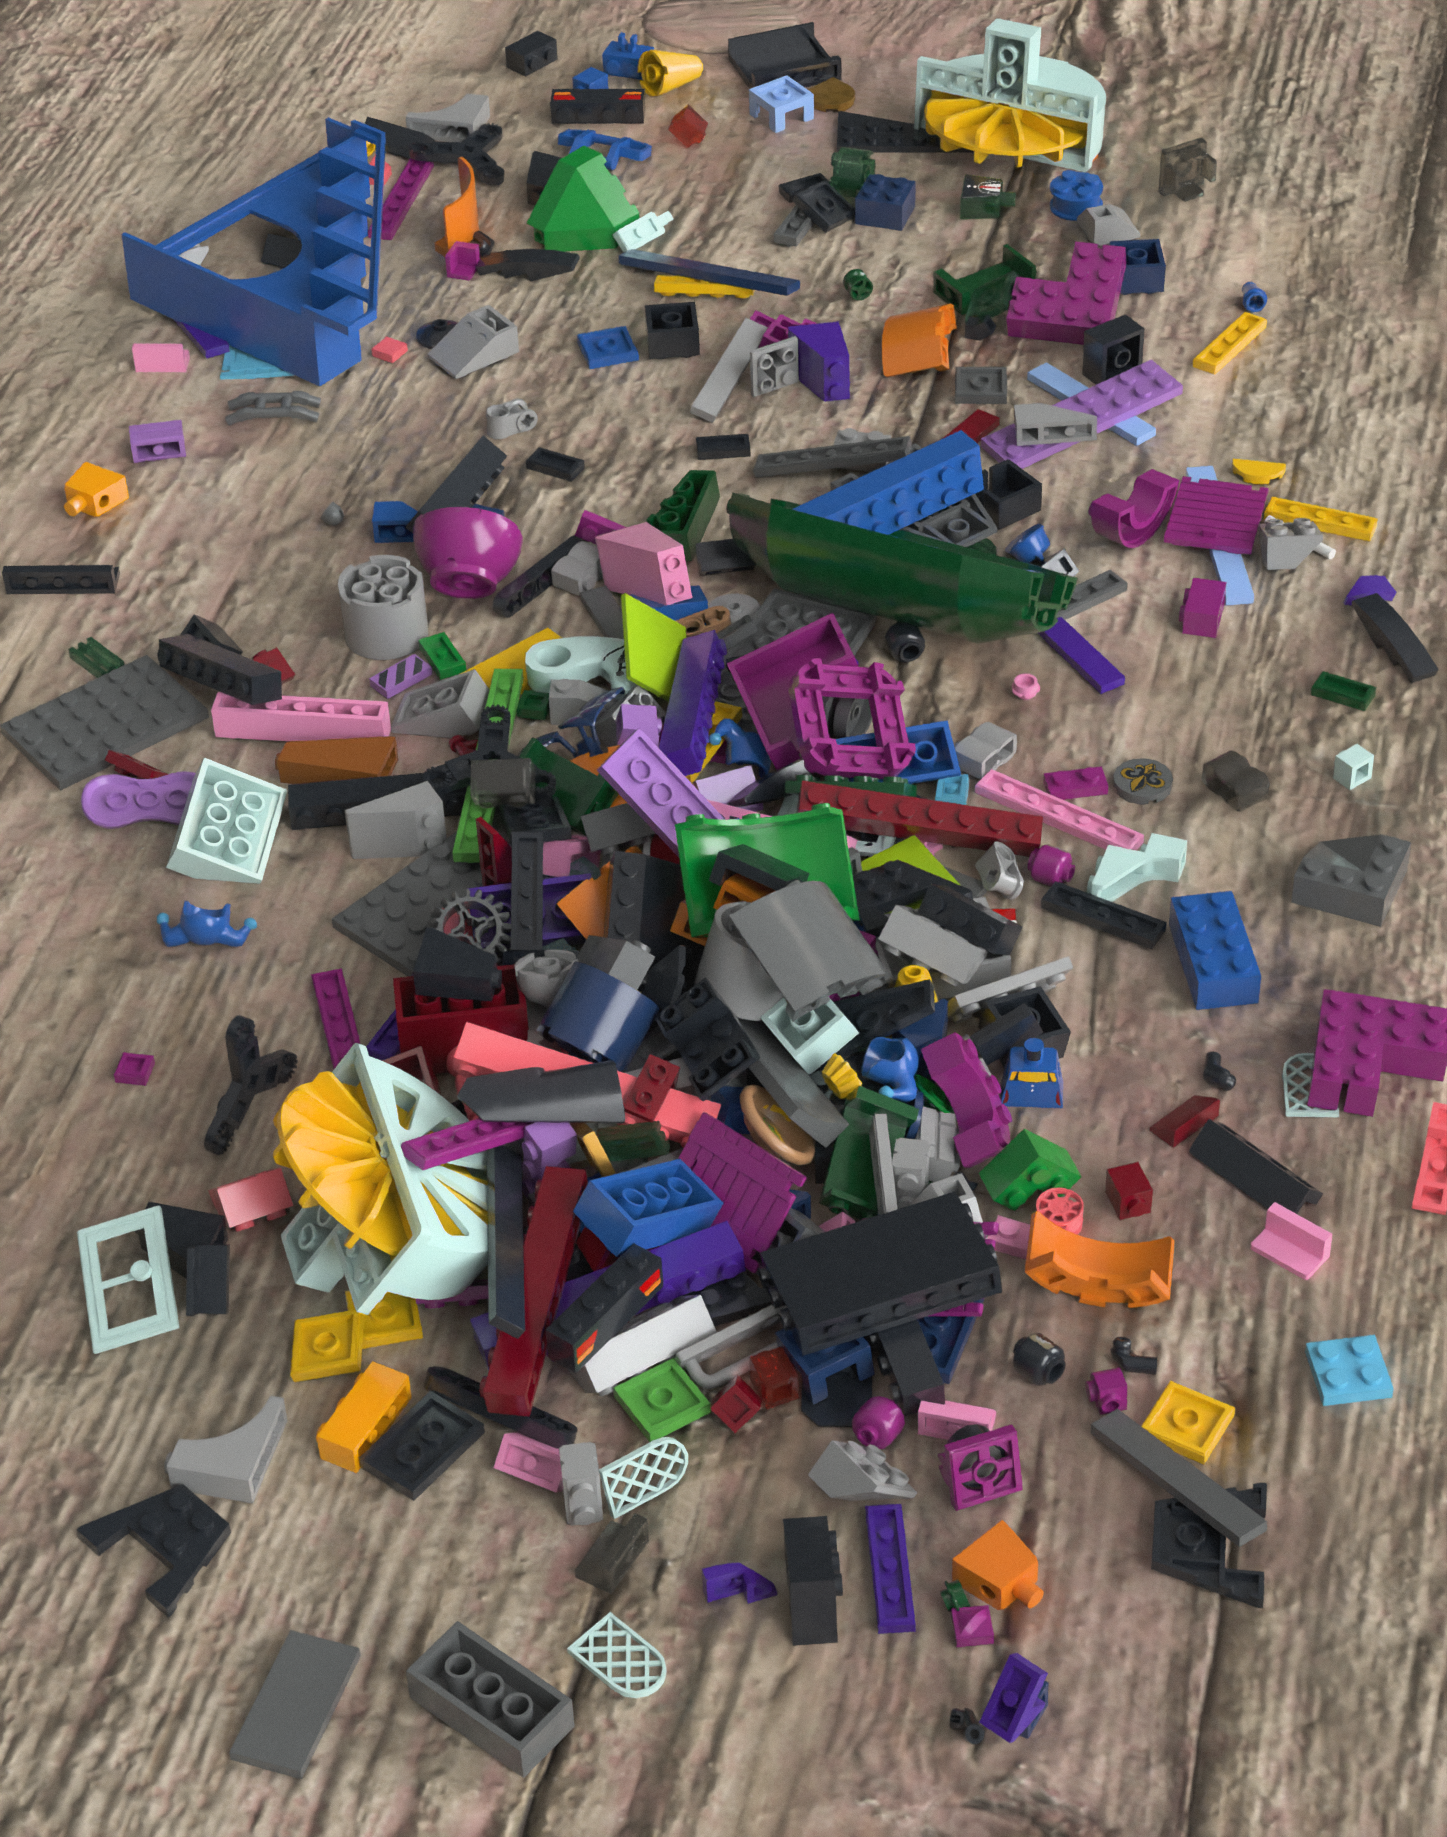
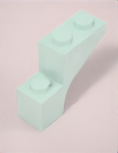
M1152 833L1148 844H1142L1140 851L1108 845L1104 856H1099L1097 859L1096 875L1090 876L1087 893L1113 902L1146 881L1167 880L1178 882L1186 864L1188 840Z

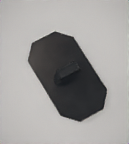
M863 1336L869 1344L867 1336ZM870 1346L871 1354H872V1360H873V1348H871V1346ZM855 1364L826 1377L828 1397L814 1405L805 1394L802 1380L801 1411L818 1427H852L851 1422L854 1414L866 1401L872 1398V1376L860 1381Z

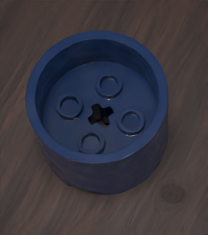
M575 961L537 1027L536 1032L550 1043L556 1041L560 1048L569 1052L568 1054L592 1063L614 1060L617 1071L625 1073L660 1008L648 997L615 977L590 965Z

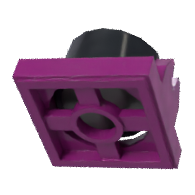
M1012 1424L991 1431L982 1425H967L957 1430L949 1438L947 1444L944 1445L945 1452L937 1454L942 1464L939 1465V1470L949 1487L951 1505L955 1511L1023 1490L1017 1431ZM1005 1470L1002 1476L993 1483V1481L1002 1473V1471ZM962 1483H963L964 1485H966V1486H970V1487H981V1488H979V1489L967 1488V1487L963 1486Z

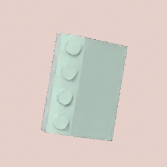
M204 758L193 778L166 868L195 879L260 884L288 790Z

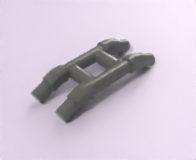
M303 391L285 393L247 392L228 401L231 411L238 410L227 415L225 419L229 426L238 422L253 420V418L291 417L317 423L318 412L298 405L291 406V403L305 406L307 404L319 408L321 398L309 395V393ZM266 403H281L280 407L265 408ZM255 405V408L246 406Z

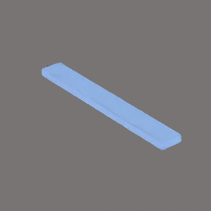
M1213 466L1186 468V477H1192L1191 482L1198 483L1200 478L1218 481ZM1209 549L1218 581L1227 582L1225 604L1240 605L1254 603V593L1241 554Z

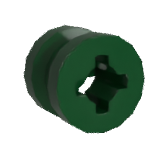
M853 269L843 278V286L854 300H864L873 291V283L867 278L863 270Z

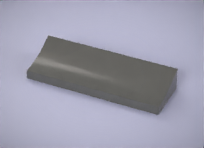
M738 1018L761 1057L748 1068L787 1116L826 1148L850 1124L762 1019L754 1021Z

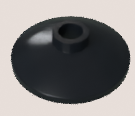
M446 319L430 321L417 330L416 339L423 347L433 349L459 322Z

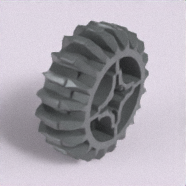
M467 888L464 889V897L459 898L458 893L454 891L451 893L453 902L443 897L441 904L444 909L434 907L433 914L438 918H429L428 925L443 932L448 919L457 912L459 924L454 929H451V933L448 935L495 955L498 963L499 958L496 953L503 955V951H507V949L502 944L511 943V937L505 934L511 932V924L504 923L510 918L508 912L499 913L503 908V903L497 902L492 906L494 896L489 894L483 900L481 899L482 890L480 889L476 891L475 897H470V891ZM467 909L479 910L488 915L489 918L485 916L480 918L473 917ZM465 921L468 926H472V929L476 928L475 942L472 936H468V932L464 934ZM495 926L496 934L493 941L483 949L480 940L481 936L487 933L489 928Z

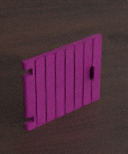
M1183 476L1164 535V542L1178 546H1193L1222 550L1228 553L1251 555L1269 488L1260 487L1259 491L1252 490V485L1201 478L1197 483L1191 482L1192 477Z
M703 1112L678 1159H681L723 1202L711 1226L728 1221L743 1249L745 1268L752 1273H756L760 1263L753 1259L756 1251L763 1252L769 1249L797 1197L789 1189L793 1183L802 1187L807 1177L710 1114Z

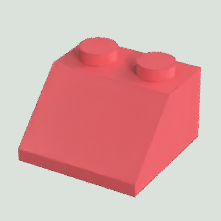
M281 1168L269 1169L208 1190L218 1214L225 1217L226 1227H234L236 1232L255 1226L254 1219L265 1215L268 1221L287 1215L285 1209L294 1206Z

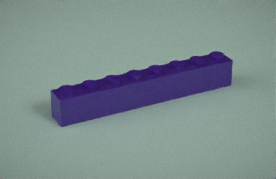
M715 630L683 639L659 744V749L684 776L701 772L703 760L706 758L705 750L707 743H709L712 715L715 713L714 703L716 698H718V686L721 684L724 656L727 655L725 642L723 639L718 638Z
M728 1221L649 1250V1252L662 1258L664 1287L635 1315L659 1304L669 1303L675 1298L690 1292L700 1291L713 1283L733 1278L739 1273L746 1271L743 1249ZM610 1266L566 1282L556 1319ZM489 1312L470 1319L474 1339L489 1370V1350L491 1347L496 1346L497 1337L496 1327L489 1324Z

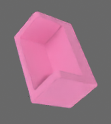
M572 835V839L544 842L543 874L554 877L569 876L570 872L597 875L601 851L591 852L587 837L581 835Z

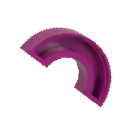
M1151 469L1137 477L1134 482L1133 491L1127 501L1108 493L1092 501L1088 509L1093 529L1098 535L1128 548H1136L1143 545L1156 533L1165 520L1174 501L1179 480Z
M954 1032L922 1048L921 1051L931 1078L944 1091L956 1115L959 1134L954 1136L953 1140L963 1167L972 1168L995 1157L1010 1143L1008 1123L1012 1122V1117L998 1095L1001 1093L998 1080L994 1075L989 1076L978 1058L974 1043L970 1039L964 1040L959 1034Z

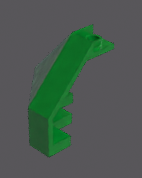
M582 146L558 160L526 223L534 227V241L543 244L546 250L567 252L617 248L619 244L613 234L640 218L634 204L630 206L623 195L626 191L616 175L611 176L604 164L607 161L602 153L587 146Z

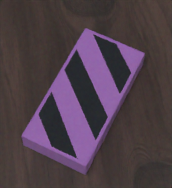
M413 654L369 678L370 686L389 699L432 675V666Z

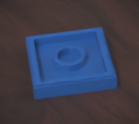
M626 326L577 335V343L589 369L639 360V353Z

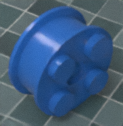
M1065 170L1050 183V192L1053 195L1050 201V210L1061 219L1077 221V217L1086 208L1103 205V201L1099 197L1103 192V183L1098 175Z

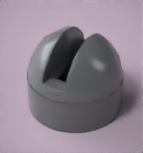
M332 502L320 519L331 526H336L343 520L344 513L340 506Z

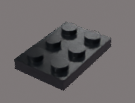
M429 1391L359 1457L360 1467L415 1501L485 1433L484 1423L434 1392Z

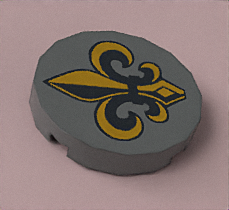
M1146 758L1132 759L1123 762L1116 768L1113 775V786L1117 789V794L1130 803L1144 805L1149 804V801L1156 800V802L1162 801L1170 795L1173 787L1172 772L1167 766L1156 760Z

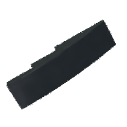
M546 249L505 250L483 254L476 269L480 276L502 271L505 279L527 273L530 281H535L574 271L580 256L577 253Z
M1378 593L1352 601L1353 608L1376 648H1384L1394 666H1401L1410 683L1437 674L1439 669L1424 645L1396 610Z
M804 760L789 764L753 782L727 804L734 807H743L776 801L791 796L793 794L785 793V782L795 781V775L812 776V773L805 769Z

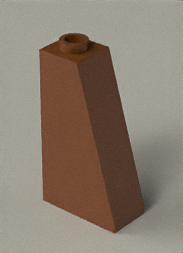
M396 737L288 741L285 743L281 753L276 755L275 769L279 771L280 783L288 784L391 776L398 761Z

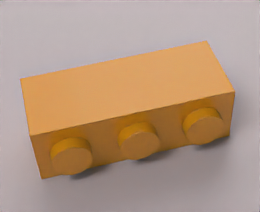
M372 1361L365 1372L357 1376L354 1386L347 1396L339 1400L335 1412L329 1420L322 1423L319 1427L316 1441L318 1443L320 1459L357 1473L361 1468L359 1457L390 1429L412 1399L409 1375Z

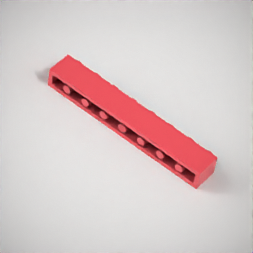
M466 1022L454 1055L453 1070H456L459 1075L468 1078L531 1067H541L545 1071L593 1063ZM617 1071L624 1105L638 1077ZM671 1088L654 1122L650 1123L625 1112V1122L617 1125L629 1131L638 1129L647 1132L650 1137L659 1141H667L669 1139L681 1143V1146L684 1148L702 1113L706 1112L717 1119L721 1104L709 1100L702 1101L697 1096Z

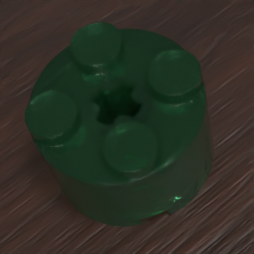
M842 147L839 152H834L831 157V166L834 167L833 176L830 177L829 184L842 196L856 198L869 174H875V159L870 157V155L874 154L873 151Z

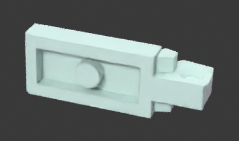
M669 211L658 217L654 212H650L618 230L613 236L623 252L631 249L637 250L665 233L663 226L673 220V217Z

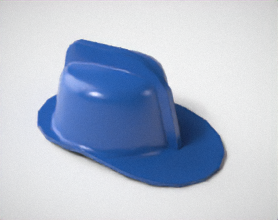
M1036 524L1013 539L1005 548V551L1021 562L1030 563L1036 559L1042 562L1044 560L1042 554L1050 546V540L1044 530V525Z

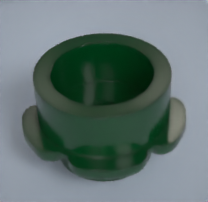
M959 1579L950 1583L944 1582L946 1589L940 1591V1594L948 1612H951L952 1608L959 1611V1608L971 1607Z

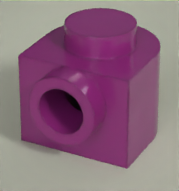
M1120 1367L1092 1372L1090 1380L1085 1381V1388L1089 1402L1095 1401L1099 1414H1109L1116 1409L1120 1411L1127 1410V1383Z

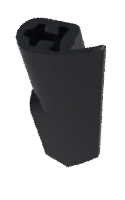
M614 1060L545 1071L541 1067H531L468 1077L457 1095V1098L468 1106L483 1122L616 1124L625 1122L621 1087Z

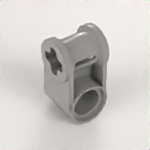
M520 398L499 405H492L486 410L487 435L493 439H504L520 432L529 431L536 425L538 416L533 410L528 409L527 404Z
M995 842L975 863V867L980 874L985 889L989 891L996 890L1002 893L1004 898L1013 900L1021 893L1024 881L1015 861L1014 853L1002 842Z

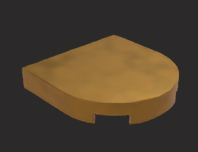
M834 77L808 89L814 94V108L816 110L826 112V109H837L838 112L845 111L854 105L855 90L853 87Z
M570 1123L577 1134V1141L589 1164L601 1174L599 1178L616 1174L595 1132L586 1123Z

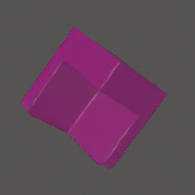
M456 241L445 256L447 277L467 281L472 279L477 272L476 266L480 261L479 244Z

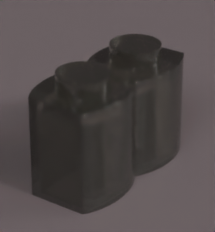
M1230 750L1203 764L1202 781L1213 793L1222 796L1224 801L1234 810L1242 812L1268 798L1270 782L1267 775L1257 768L1250 766L1248 760L1236 751Z

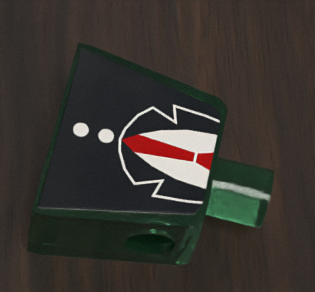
M965 174L960 198L961 220L999 218L1001 206H1016V192H1003V181L1001 179Z

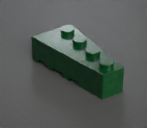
M689 470L673 488V495L665 498L660 503L661 509L646 519L648 524L683 545L686 561H693L696 554L695 545L701 542L720 499L715 470Z

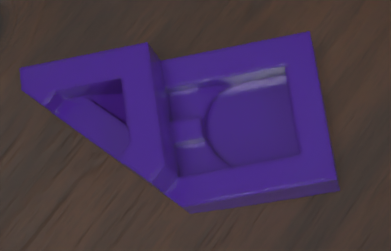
M1360 576L1343 603L1344 605L1352 606L1353 600L1374 593H1378L1386 601H1392L1397 592L1385 576Z
M739 1562L715 1565L702 1569L703 1593L708 1603L739 1593L744 1594L747 1604L778 1595L773 1582Z

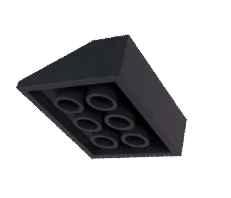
M615 851L609 862L603 937L625 940L630 943L637 940L651 949L649 954L655 956V959L647 973L679 945L691 946L693 956L691 973H693L698 943L670 931L680 903L686 899L681 865L646 854Z

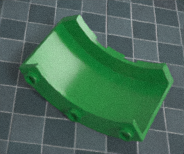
M822 803L811 806L812 810L763 818H761L759 813L744 815L742 819L728 820L705 818L704 814H695L685 817L686 822L675 824L691 937L708 938L717 911L713 907L722 885L719 886L710 882L709 878L718 852L741 844H745L810 873L807 881L826 883L852 921H860L842 809L830 807V803Z

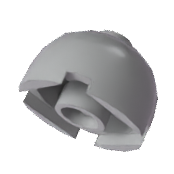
M545 950V957L535 958L534 953L520 958L515 963L516 980L519 990L528 1000L549 1008L575 961L578 962V958L576 959L573 952Z

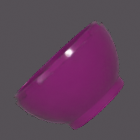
M468 507L435 509L420 515L415 520V525L413 526L416 556L430 577L432 588L451 597L478 599L492 595L496 591L497 584L509 574L521 554L523 536L518 526L510 519L491 511Z

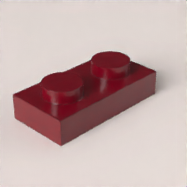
M108 750L105 761L115 765L114 771L126 776H130L132 773L137 775L136 779H154L168 775V773L124 753Z

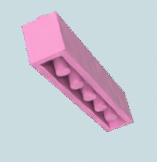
M218 692L211 709L215 737L230 739L240 738L288 742L389 736L391 731L388 702L282 696L281 700L251 705Z

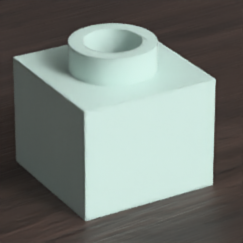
M1358 744L1341 751L1335 757L1333 779L1349 790L1371 779L1374 755Z

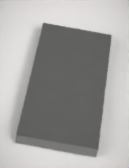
M290 1630L229 1752L231 1760L302 1779L361 1657L360 1648Z

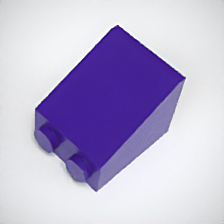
M839 321L788 327V338L794 336L798 338L799 381L824 402L850 399L849 352Z

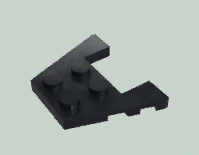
M900 860L888 861L884 865L861 871L853 876L859 923L863 926L864 932L874 935L876 938L881 935L889 919L884 913L893 911L895 905L906 906L922 900L930 884L948 886L973 900V892L970 889Z
M745 1272L739 1273L733 1278L708 1285L700 1291H693L683 1295H701L714 1326L749 1317V1312L772 1305L768 1294V1289L770 1288H760Z
M1255 1483L1252 1489L1237 1491L1236 1487L1225 1489L1262 1518H1265L1267 1483ZM1176 1498L1155 1501L1152 1570L1253 1607L1263 1608L1265 1572L1225 1568L1226 1537Z
M183 1484L86 1523L76 1529L78 1538L98 1556L130 1534L171 1571L148 1587L145 1592L147 1599L168 1618L177 1609L176 1603L183 1593L187 1594L194 1585L193 1579L203 1566L207 1567L231 1533L229 1523Z

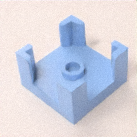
M787 75L749 89V114L757 118L758 113H760V106L769 112V128L775 133L785 129V113L802 106L803 121L807 122L814 119V94Z

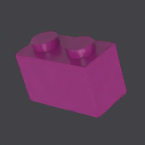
M1193 578L1191 588H1185L1183 605L1180 606L1178 621L1183 622L1182 634L1211 638L1217 637L1225 606L1227 582Z

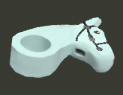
M574 636L541 641L533 645L526 652L525 664L528 685L537 692L550 693L551 680L569 679L587 682L597 676L605 678L611 684V690L624 687L625 694L637 685L626 679L624 639L600 636ZM618 694V695L615 697V699L618 701V700H620L624 695H623V694Z

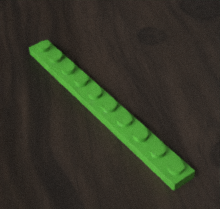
M494 669L486 707H491V705L497 706L498 704L500 707L502 705L505 706V709L508 708V711H510V744L524 679L523 669ZM492 717L489 720H492V722L495 721V723H497V721L500 722L502 718ZM489 759L488 763H494L495 759ZM488 778L468 785L452 852L454 862L480 863L475 819L481 816L492 826L501 782Z

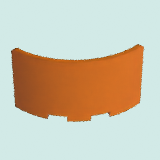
M462 156L458 158L461 197L443 208L445 236L434 242L435 251L444 257L456 241L470 243L473 240L474 233L479 231L474 171L470 163Z
M945 304L888 317L882 334L884 376L892 377L935 368L940 372L950 370L948 357L949 341L944 337L950 334L951 331L957 330L953 304Z
M636 845L625 851L643 854ZM609 862L601 867V876L596 880L593 878L586 879L557 903L559 908L586 940L589 935L599 937L604 935Z
M1036 1211L1031 1214L1025 1273L1035 1282L1055 1294H1058L1061 1290L1079 1297V1303L1105 1307L1106 1302L1128 1303V1308L1149 1306L1170 1300L1174 1240L1171 1236L1139 1243L1098 1241L1069 1232L1052 1223L1040 1212Z

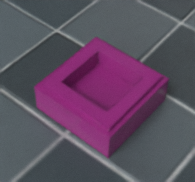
M123 1052L114 1073L115 1083L146 1086L155 1065L154 1055Z

